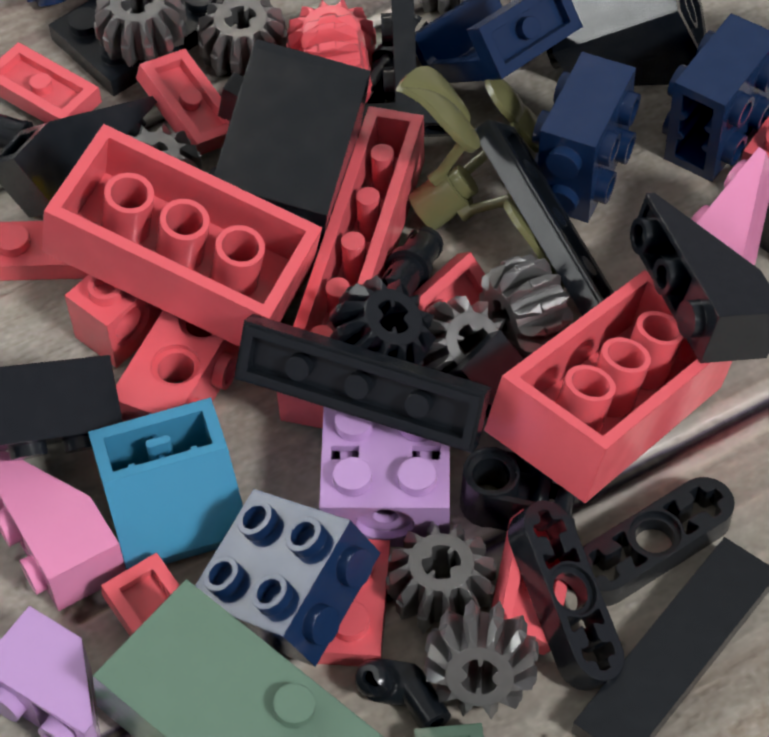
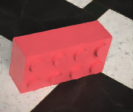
M103 124L44 210L42 252L240 347L244 320L252 314L281 322L313 266L322 227Z
M644 270L502 375L484 431L583 503H586L722 387L732 361L699 362L687 339L679 332L677 322L662 295L657 293L649 272Z

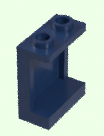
M466 0L415 32L416 54L422 66L436 69L449 83L485 81L487 79L501 80L582 28L583 25L572 0H513L503 7L500 0Z

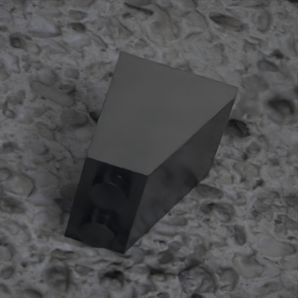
M572 0L583 27L546 51L554 69L562 68L563 71L571 73L580 54L585 52L635 67L634 86L669 85L676 69L681 64L688 66L694 59L698 46L706 34L703 6L700 0Z
M256 39L214 176L322 227L317 249H320L360 133L371 71Z

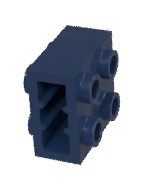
M731 13L716 32L709 30L704 35L698 46L696 56L688 66L681 64L676 69L667 89V94L672 97L671 109L662 127V133L667 135L664 153L665 160L711 182L714 181L726 164L734 166L745 149L749 134L753 129L759 130L769 116L768 29Z
M585 52L580 54L571 73L563 71L560 75L554 92V105L550 112L542 110L534 127L532 142L539 145V151L534 160L568 217L588 223L598 202L607 204L612 195L617 177V172L614 171L617 164L626 165L630 159L636 141V132L629 131V127L633 124L637 115L641 94L633 92L635 67Z
M253 489L195 586L277 652L316 667L328 644L335 638L340 623L360 588L369 579L380 552L349 519Z

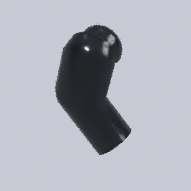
M375 659L365 661L357 669L355 684L361 694L374 702L407 707L419 728L444 726L451 718V714L443 702L439 703L438 695L431 682L426 681L425 673L416 664L389 659Z

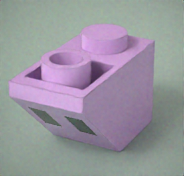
M28 606L0 639V714L13 722H17L22 716L39 727L38 733L41 737H101L92 670L82 638L31 606Z

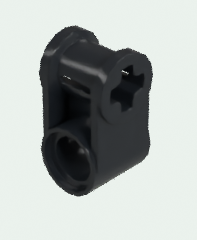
M484 447L475 450L467 457L463 465L460 509L464 517L472 524L507 531L510 518L520 510H525L537 501L554 499V503L561 506L569 514L576 527L575 519L571 516L575 496L559 484H553L552 479L516 453L505 451L498 447ZM484 484L494 485L499 490H485L479 486Z

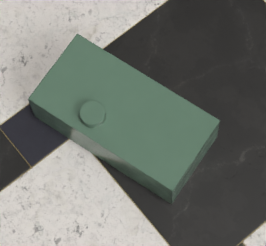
M187 579L92 676L97 707L133 737H383Z

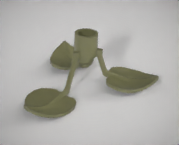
M420 66L412 70L400 81L396 91L405 94L424 107L456 142L440 166L427 176L428 180L409 194L410 203L416 214L428 227L437 230L457 215L466 222L475 214L496 208H504L514 226L538 258H545L550 264L552 274H557L510 194L473 204L472 197L478 193V187L470 174L489 159L485 151H480L463 167L457 165L451 169L464 151L473 153L480 147L478 134L470 124V113L453 87L436 69L429 66ZM504 79L485 80V88L495 106L510 122L509 125L515 127L532 151L538 153L539 145L532 142L534 127L538 119L529 107L522 103L517 92ZM561 281V287H562V289L564 290V287H565V286H564L563 282Z

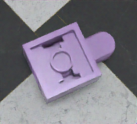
M323 407L319 510L351 520L367 539L390 540V547H404L403 539L406 537L408 530L419 536L426 537L427 528L432 521L438 526L440 533L449 534L450 446Z

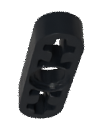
M698 477L691 479L584 545L583 549L591 569L592 566L597 565L599 569L605 571L617 565L615 567L614 580L609 581L604 575L595 578L606 606L619 603L724 536L730 527L735 505L730 489L722 482L713 478ZM697 503L702 508L713 505L716 507L714 517H711L705 511L691 517L693 504ZM688 520L685 533L682 523ZM655 529L665 533L670 538L672 546L664 552L652 553L641 548L636 541V537L645 530ZM623 548L626 559L620 562Z
M546 500L537 501L512 519L508 528V540L561 676L572 687L583 691H590L615 678L621 672L624 665L623 647L571 517L561 506L554 502ZM534 528L537 531H546L549 540L547 537H537ZM557 559L560 561V563L548 569L545 563L547 561L550 564ZM555 579L565 581L573 588L577 596L576 610L567 609L559 603L553 589ZM581 620L584 622L586 628H583V626H581L575 631H572L571 626L575 625ZM582 650L585 653L593 652L597 658V663L595 661L586 662Z

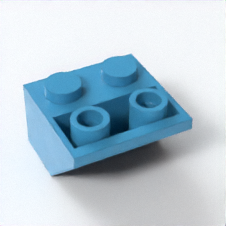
M211 397L88 431L126 569L131 568L156 552L162 561L168 564L217 550L242 509L243 503L229 450Z

